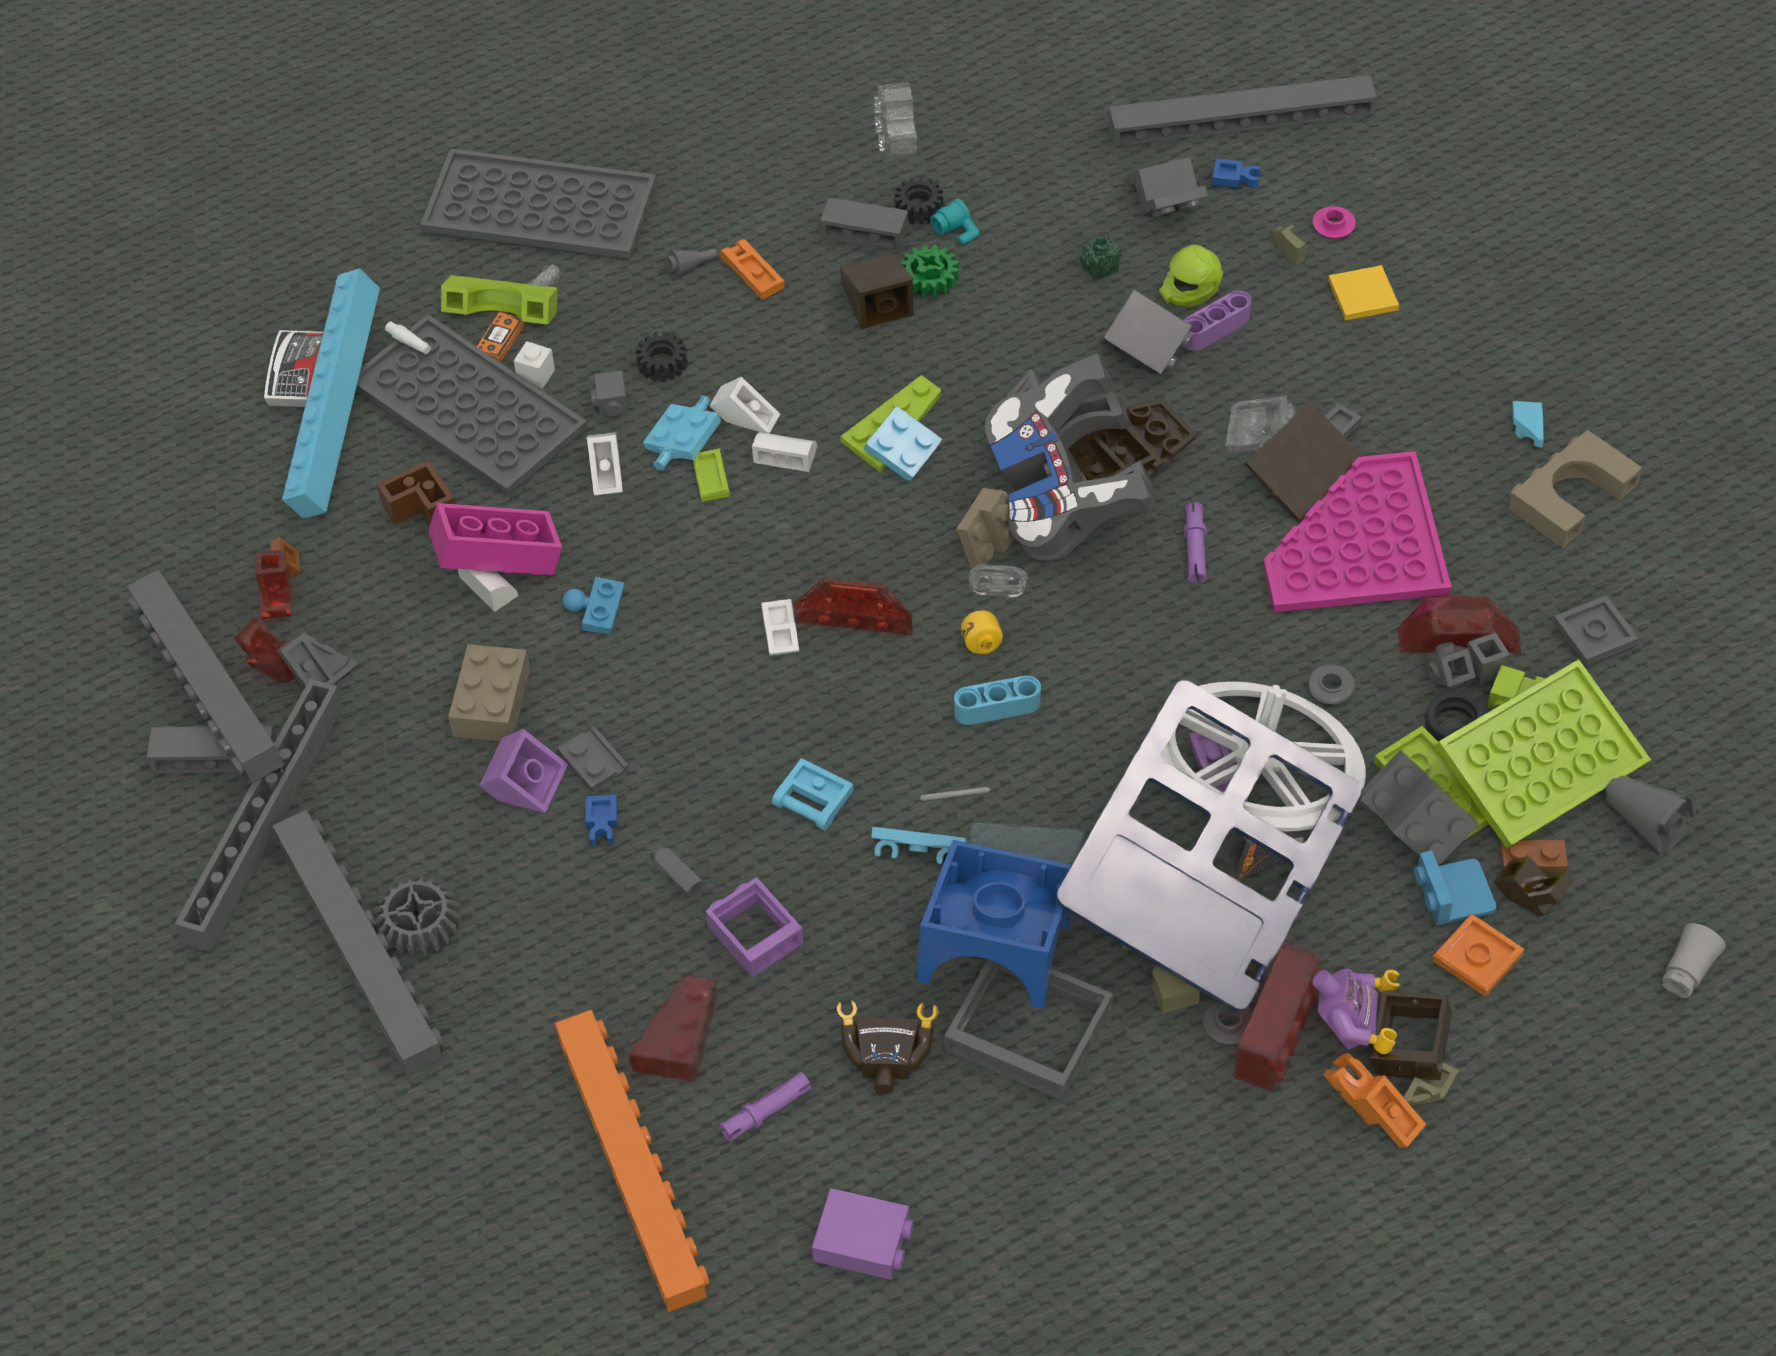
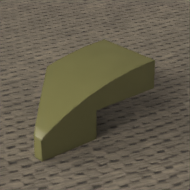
M1293 224L1283 228L1279 226L1271 231L1279 249L1294 265L1297 266L1304 261L1306 243L1294 235Z
M1443 1063L1441 1080L1418 1079L1415 1077L1404 1099L1410 1106L1443 1100L1457 1078L1459 1070Z

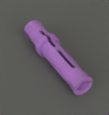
M1194 502L1195 512L1192 511L1191 503L1185 506L1186 525L1183 531L1185 538H1187L1188 581L1190 583L1197 582L1196 573L1199 575L1200 582L1207 580L1204 537L1207 535V528L1203 524V505L1198 502Z
M799 1072L754 1103H747L742 1106L740 1112L719 1124L723 1136L726 1140L732 1142L753 1127L755 1129L760 1127L762 1121L812 1089L807 1077L802 1072Z

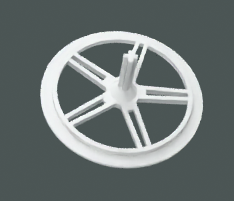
M1217 682L1199 686L1217 698L1224 696H1252L1261 698L1256 721L1274 732L1276 731L1283 704L1307 715L1322 726L1336 744L1293 743L1330 765H1344V773L1357 780L1361 790L1363 789L1366 773L1360 748L1347 729L1322 708L1298 695L1287 692L1286 689H1280L1279 685L1271 687L1248 682ZM1188 709L1179 724L1234 752L1195 774L1186 764L1178 750L1174 731L1161 754V759L1212 791L1223 794V792L1214 787L1233 777L1248 749V743L1196 711ZM1268 758L1261 773L1287 807L1264 806L1245 801L1244 809L1280 831H1300L1314 828L1330 794L1310 803L1285 765L1275 758ZM1236 762L1238 763V764H1236V765H1234V766H1232V767H1230V768L1224 770L1225 768L1231 766L1232 764H1234V763H1236ZM1332 807L1327 819L1333 822L1340 817L1342 812Z

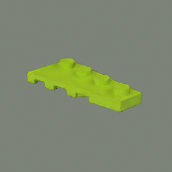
M919 376L840 436L841 442L881 472L886 465L864 450L866 443L896 406L919 422L941 397V389L924 376Z

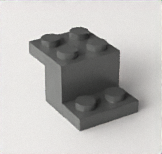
M1190 157L1143 168L1125 176L1129 186H1136L1143 214L1151 213L1152 218L1175 211V206H1177L1178 211L1200 205V199L1208 196L1206 186L1197 187Z
M1402 750L1362 789L1359 797L1362 802L1382 818L1398 838L1419 856L1420 853L1433 851L1438 866L1479 825L1471 815L1450 797L1440 784Z

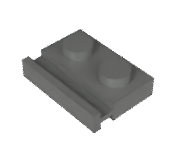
M595 726L590 727L589 732L585 734L582 732L557 748L560 756L591 792L596 791L617 778L618 775L629 770L628 764Z

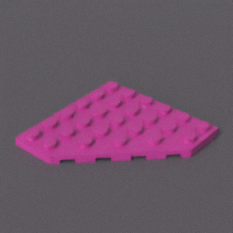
M1416 451L1358 457L1352 463L1351 469L1344 476L1341 475L1329 488L1328 494L1321 501L1318 500L1305 514L1304 520L1288 532L1281 540L1279 547L1264 558L1263 566L1273 612L1440 596L1451 593V583Z

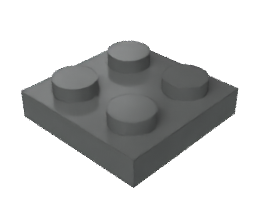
M1607 595L1558 614L1554 617L1553 621L1555 627L1584 666L1637 646L1639 639Z

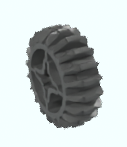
M421 875L418 881H413L409 876L407 883L402 884L397 881L396 889L386 888V897H379V906L375 907L374 911L376 930H378V933H383L390 950L396 947V951L400 956L408 949L409 955L413 958L416 950L421 949V953L426 957L428 947L432 946L438 952L439 941L448 945L450 941L448 935H456V926L460 925V907L452 890L449 891L445 882L438 884L434 877L426 882V878ZM415 909H418L419 912V922H417L415 918Z

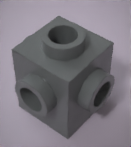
M1449 642L1436 646V651L1426 654L1428 660L1426 665L1427 673L1436 684L1446 686L1447 689L1456 688L1463 685L1464 681L1476 677L1473 669V660L1468 648L1456 646Z

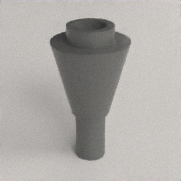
M715 249L701 252L670 250L669 256L666 257V265L669 272H674L676 276H679L700 265L702 262L717 259V253Z

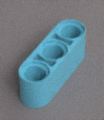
M1020 676L963 687L954 695L955 718L961 724L972 725L1033 713L1039 709L1041 704V684L1035 677Z

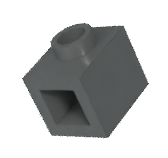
M615 371L594 374L596 390H591L593 407H599L600 416L616 417L621 413H628L623 372Z
M1496 632L1468 642L1467 648L1473 660V669L1476 676L1474 680L1478 686L1496 680L1501 665L1508 667L1510 658L1509 652Z

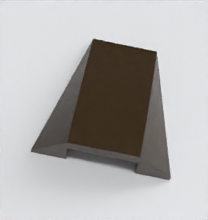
M1164 399L1128 406L1126 414L1131 425L1130 427L1125 429H1102L1091 432L1077 440L1068 450L1087 481L1113 477L1138 461L1142 463L1150 476L1197 438V434Z

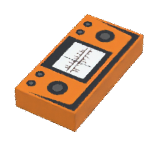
M499 312L477 347L501 363L523 329L525 322H522L518 317Z

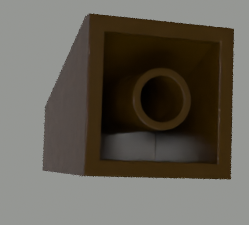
M893 253L840 266L841 284L861 329L914 316L913 279Z

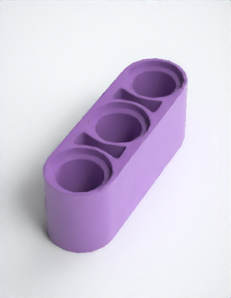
M1233 291L1184 319L1186 323L1191 325L1189 332L1193 334L1184 348L1191 351L1201 350L1248 323L1252 302L1250 295L1244 291Z

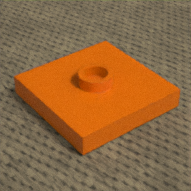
M1471 913L1434 954L1433 962L1486 997L1522 957L1524 948Z

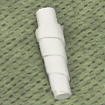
M392 321L387 323L385 331L392 334L393 339L417 351L428 354L431 347L426 342L422 341L401 324L397 325Z

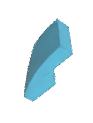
M1513 401L1512 419L1513 424L1516 425L1515 434L1520 439L1522 437H1529L1534 440V446L1543 447L1542 403Z

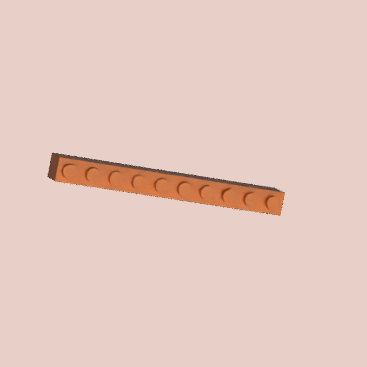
M592 1010L556 1022L555 1027L559 1042L668 1312L706 1298L705 1286L710 1284L708 1275L703 1265L698 1267L694 1260V1257L698 1256L696 1246L692 1237L685 1238L682 1231L683 1228H686L684 1217L680 1208L673 1209L671 1201L675 1197L668 1180L664 1182L661 1180L659 1173L663 1172L662 1164L657 1153L652 1155L648 1146L652 1144L649 1132L646 1126L640 1127L637 1118L641 1117L635 1099L629 1100L626 1092L630 1091L624 1072L617 1073L615 1065L619 1064L613 1046L607 1047L604 1039L608 1038L602 1019L596 1021Z

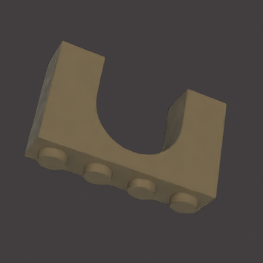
M1587 430L1580 437H1574L1563 451L1554 453L1548 463L1541 469L1536 468L1531 473L1529 479L1523 484L1519 483L1512 489L1509 495L1511 498L1509 510L1564 548L1582 532L1586 515L1559 497L1553 486L1567 478H1584L1596 483L1621 500L1639 484L1642 467Z

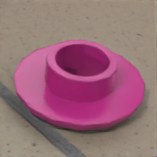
M1330 206L1317 211L1313 216L1312 224L1320 235L1326 238L1339 239L1352 233L1355 229L1356 220L1350 211L1342 207ZM1337 218L1340 222H1331L1328 219Z

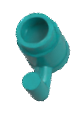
M958 198L937 210L936 214L930 217L931 225L939 235L947 232L951 233L962 226L966 232L956 237V241L962 246L980 235L979 229L971 221L967 206Z

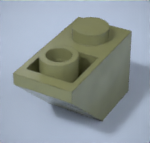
M1158 965L1155 966L1152 972L1151 988L1162 1014L1199 1003L1201 991Z

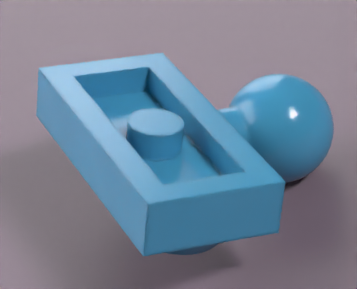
M595 577L590 597H586L579 589H569L563 595V605L571 612H578L583 608L586 609L582 630L611 634L624 590V582Z

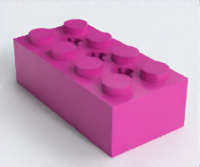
M436 503L429 527V534L441 568L553 575L562 549L549 511Z

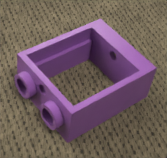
M757 877L749 883L741 884L732 894L723 900L715 901L705 911L708 928L752 978L804 944L802 927ZM755 903H758L780 929L746 951L724 924Z

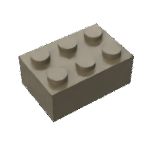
M467 645L448 716L453 737L501 741L502 737L515 732L530 673L527 650Z

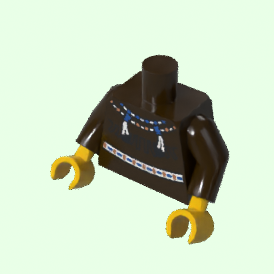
M852 1001L853 1012L850 1015H844L841 1012V1002H839L837 1012L843 1018V1023L840 1027L844 1052L854 1067L862 1069L863 1078H875L874 1089L877 1093H892L894 1091L895 1079H909L910 1071L918 1069L930 1054L934 1031L931 1022L939 1014L937 1006H933V1014L929 1018L923 1015L924 1003L918 1006L917 1014L922 1020L920 1025L919 1019L857 1017L855 1023L853 1022V1016L857 1012L856 1004Z

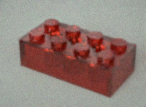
M1283 942L1239 1043L1235 1079L1271 1092L1276 1082H1283L1288 1068L1286 1064L1288 1056H1294L1299 1042V1038H1297L1299 1030L1304 1031L1310 1016V1012H1308L1310 1004L1315 1005L1319 996V990L1313 985V979L1320 971H1323V969L1319 968L1320 954Z

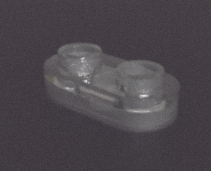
M980 564L973 567L968 575L969 587L976 594L1017 597L1027 590V574L1019 567ZM985 580L988 583H980L979 581ZM1013 582V583H1016L1017 585H1008V584Z

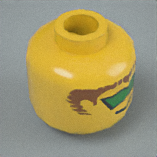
M984 610L975 611L965 617L961 623V634L967 649L972 653L978 655L989 654L1000 646L1003 633L996 616L991 612Z

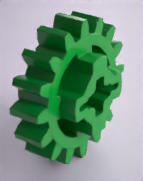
M922 245V250L919 251L916 248H912V255L905 253L904 261H900L913 279V294L922 291V296L925 297L927 292H931L935 297L939 290L945 294L947 293V286L954 288L955 280H959V261L955 260L954 253L947 255V248L937 250V245H933L932 249H928L926 245Z

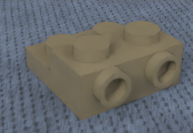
M983 488L956 528L970 567L981 572L987 562L992 559L995 551L1005 553L1010 544L1015 540L1009 528V495L1002 490Z

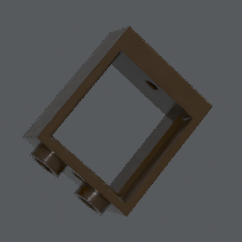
M1396 990L1394 992L1382 991L1376 1024L1377 1036L1383 1028L1392 1029L1394 1016L1438 1019L1433 1051L1392 1048L1389 1053L1381 1054L1373 1045L1370 1059L1375 1074L1390 1077H1416L1418 1079L1441 1080L1452 1015L1448 995H1441L1435 992L1426 994L1409 993L1404 990Z

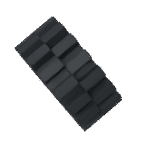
M919 176V180L915 181L914 177L909 178V183L904 180L902 181V186L898 185L894 194L895 208L908 211L910 224L915 225V221H919V225H923L924 220L931 223L930 217L943 207L942 187H939V183L936 181L932 184L931 178L923 181V177ZM914 198H925L929 200L921 204L910 202V200Z
M662 331V336H658V332H654L653 338L647 335L644 337L645 342L640 340L638 343L639 347H636L637 366L639 372L643 373L646 379L651 376V381L656 382L657 378H660L661 382H666V377H669L671 381L675 379V374L678 376L682 375V370H685L687 367V353L685 343H683L680 337L676 338V334L673 333L669 337L667 332ZM659 353L671 355L669 359L663 361L652 359L654 355Z

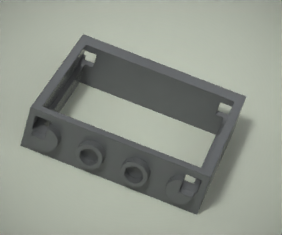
M988 959L944 1035L945 1051L1063 1101L1113 1008V993L1101 989L1100 985H1091L1081 981L1071 973H1062L1051 968L1047 991L1096 1011L1065 1071L1060 1073L966 1033L1000 971L1020 979L1005 966Z

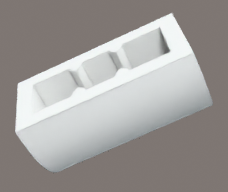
M759 432L752 445L753 461L758 464L809 472L817 449V443L811 440Z
M458 569L459 577L494 612L518 597L515 588L497 571Z

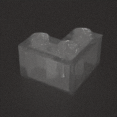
M910 83L878 85V96L873 97L875 113H879V116H874L876 132H881V135H878L879 151L885 152L886 159L917 156V136L913 120V99Z

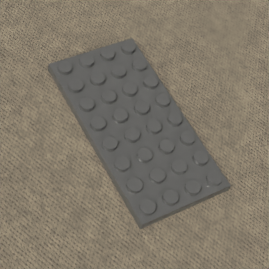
M450 149L420 223L421 231L631 259L657 183L656 175Z
M429 314L408 329L431 347L428 354H424L395 340L361 367L356 391L507 496L588 429L585 419Z

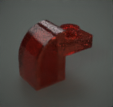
M285 549L255 553V575L260 590V614L262 620L292 616V582Z
M252 618L234 637L248 655L245 661L253 669L276 682L288 683L294 675L276 650L289 640H276L260 618Z

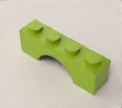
M451 275L441 285V312L469 315L479 311H504L517 315L522 322L548 325L557 312V288Z

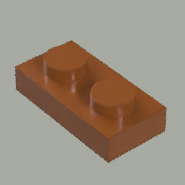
M1521 840L1508 849L1502 841L1500 843L1503 869L1511 860L1531 857L1542 871H1567L1565 840Z

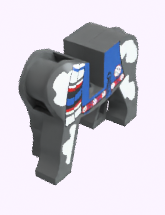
M1098 353L1056 371L1042 384L1038 373L1034 369H1028L1018 384L1003 400L992 408L985 422V433L999 467L1016 490L1009 494L1010 531L1015 539L1022 544L1024 551L1035 560L1049 562L1067 556L1090 532L1110 518H1115L1131 511L1152 512L1157 509L1154 498L1157 496L1148 472L1140 461L1113 477L1084 481L1075 459L1068 450L1077 440L1091 432L1102 429H1125L1131 426L1123 403L1115 392L1106 366ZM1103 392L1102 394L1093 397H1088L1094 393Z

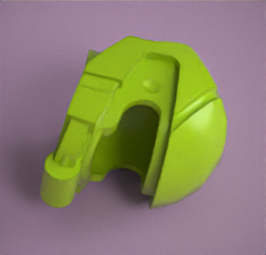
M1200 245L1184 247L1171 259L1170 271L1167 273L1159 293L1166 303L1172 302L1174 305L1185 306L1186 308L1205 303L1218 292L1219 284L1223 277L1222 266L1217 255ZM1178 279L1188 284L1198 285V287L1194 291L1181 292L1175 287L1174 282Z

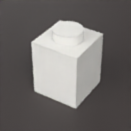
M527 341L514 360L516 374L540 389H543L555 370L552 349Z

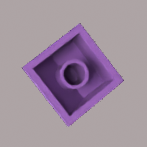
M522 729L502 737L479 786L498 801L546 813L568 763Z

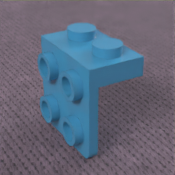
M1433 851L1420 853L1418 866L1414 868V874L1417 884L1422 887L1426 907L1429 912L1431 911L1436 926L1466 920L1471 913L1476 917L1493 914L1496 911L1495 900L1478 860L1468 859L1438 866Z

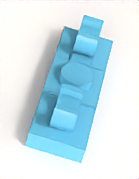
M872 827L871 838L881 840L875 846L876 856L880 857L882 848L890 845L893 850L892 858H897L900 850L896 843L910 845L909 851L928 853V847L942 848L937 853L938 864L943 863V857L948 853L952 840L968 843V839L962 837Z

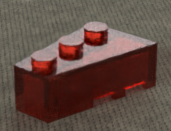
M683 975L629 1053L632 1072L696 1082L717 1002L715 980Z

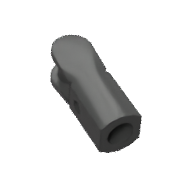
M661 848L655 853L658 869L689 899L704 888L702 879L684 862H681L672 850Z

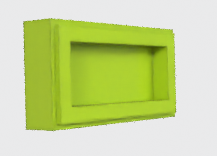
M720 448L699 452L693 464L701 501L730 497Z

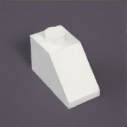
M742 377L722 385L710 404V407L726 422L769 434L780 416V413Z
M616 432L587 436L594 495L623 492Z

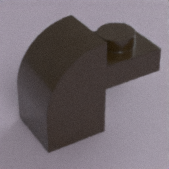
M1531 857L1509 861L1493 883L1508 900L1535 915L1544 916L1552 905L1561 902L1566 897V890L1574 880L1567 871L1545 875Z

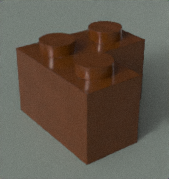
M429 460L377 483L382 507L394 525L421 513L430 526L436 503L456 504L454 496Z

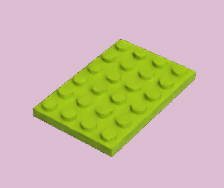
M1579 659L1440 740L1435 745L1507 849L1605 790L1613 778L1628 776L1651 761Z

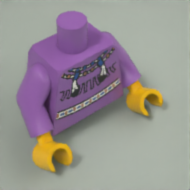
M1342 969L1332 975L1327 970H1323L1314 977L1313 985L1319 990V1015L1348 1050L1358 1045L1368 1046L1370 1043L1374 1045V1048L1379 1053L1387 1054L1394 1047L1397 1033L1394 1030L1383 1028L1379 1035H1376L1378 992L1374 987L1378 988L1381 993L1382 991H1396L1400 986L1399 983H1394L1399 977L1397 971L1387 970L1382 978H1375L1374 974L1355 973L1350 969Z

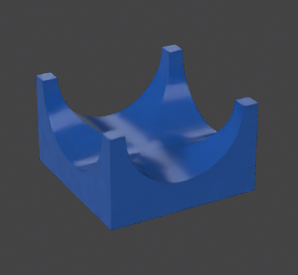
M952 840L920 925L917 981L930 984L934 970L940 964L952 958L963 956L981 957L997 962L1016 974L1028 990L1030 1006L1043 1009L1061 928L1069 930L1073 915L1062 909L1055 899L1056 892L1072 865Z

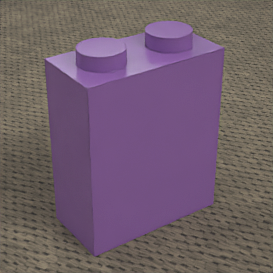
M830 1188L812 1245L813 1261L892 1280L895 1269L901 1270L905 1258V1250L901 1249L904 1239L910 1240L913 1231L914 1220L909 1219V1206Z

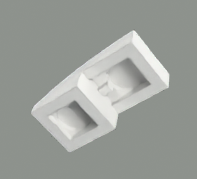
M791 599L762 603L769 656L799 652Z

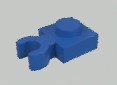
M1216 158L1212 185L1239 188V183H1244L1248 187L1256 188L1259 183L1261 167L1251 165L1245 168L1242 167V161Z
M617 795L586 796L585 822L586 828L591 829L589 837L592 847H596V839L599 836L607 837L608 846H612L614 843L611 827H618Z

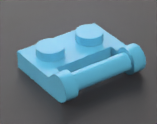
M801 758L776 790L772 798V804L779 808L784 806L815 822L818 828L826 831L835 815L853 793L854 786L852 783ZM792 791H795L825 808L821 812L789 795Z

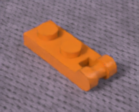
M745 239L736 242L732 248L726 247L719 251L721 259L742 278L761 300L785 288L784 280Z

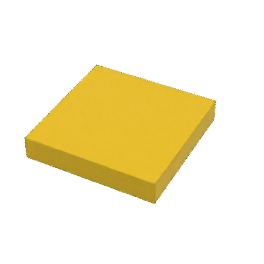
M1382 265L1329 275L1328 282L1345 321L1398 311L1399 303Z

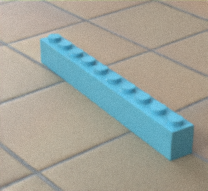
M360 268L343 273L337 277L282 501L301 517L309 518L326 513L377 303L380 288Z

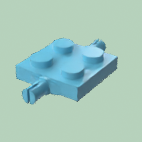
M702 395L693 407L670 404L644 440L643 444L646 449L660 454L653 463L656 469L663 471L672 459L684 458L694 461L720 424L721 420L718 413L705 411L711 404V400L707 396L704 397Z

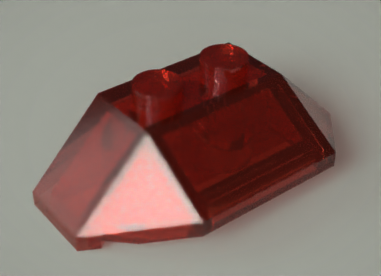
M825 577L794 603L795 623L903 635L913 634V615L887 586L882 583Z
M1427 596L1398 627L1400 653H1432L1436 651V646L1449 642L1456 646L1467 648L1468 642L1495 632L1509 653L1521 654L1519 628L1488 597Z

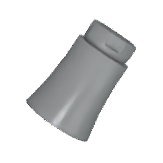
M1696 923L1686 924L1674 955L1665 969L1666 973L1662 979L1664 988L1682 998L1690 997L1713 962L1725 950L1724 940L1715 931L1706 926Z

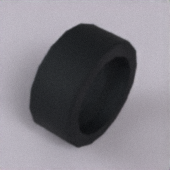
M1446 692L1438 695L1430 702L1426 712L1425 729L1439 742L1454 733L1443 728L1437 722V716L1441 712L1457 710L1465 713L1474 721L1485 715V711L1480 702L1468 694Z

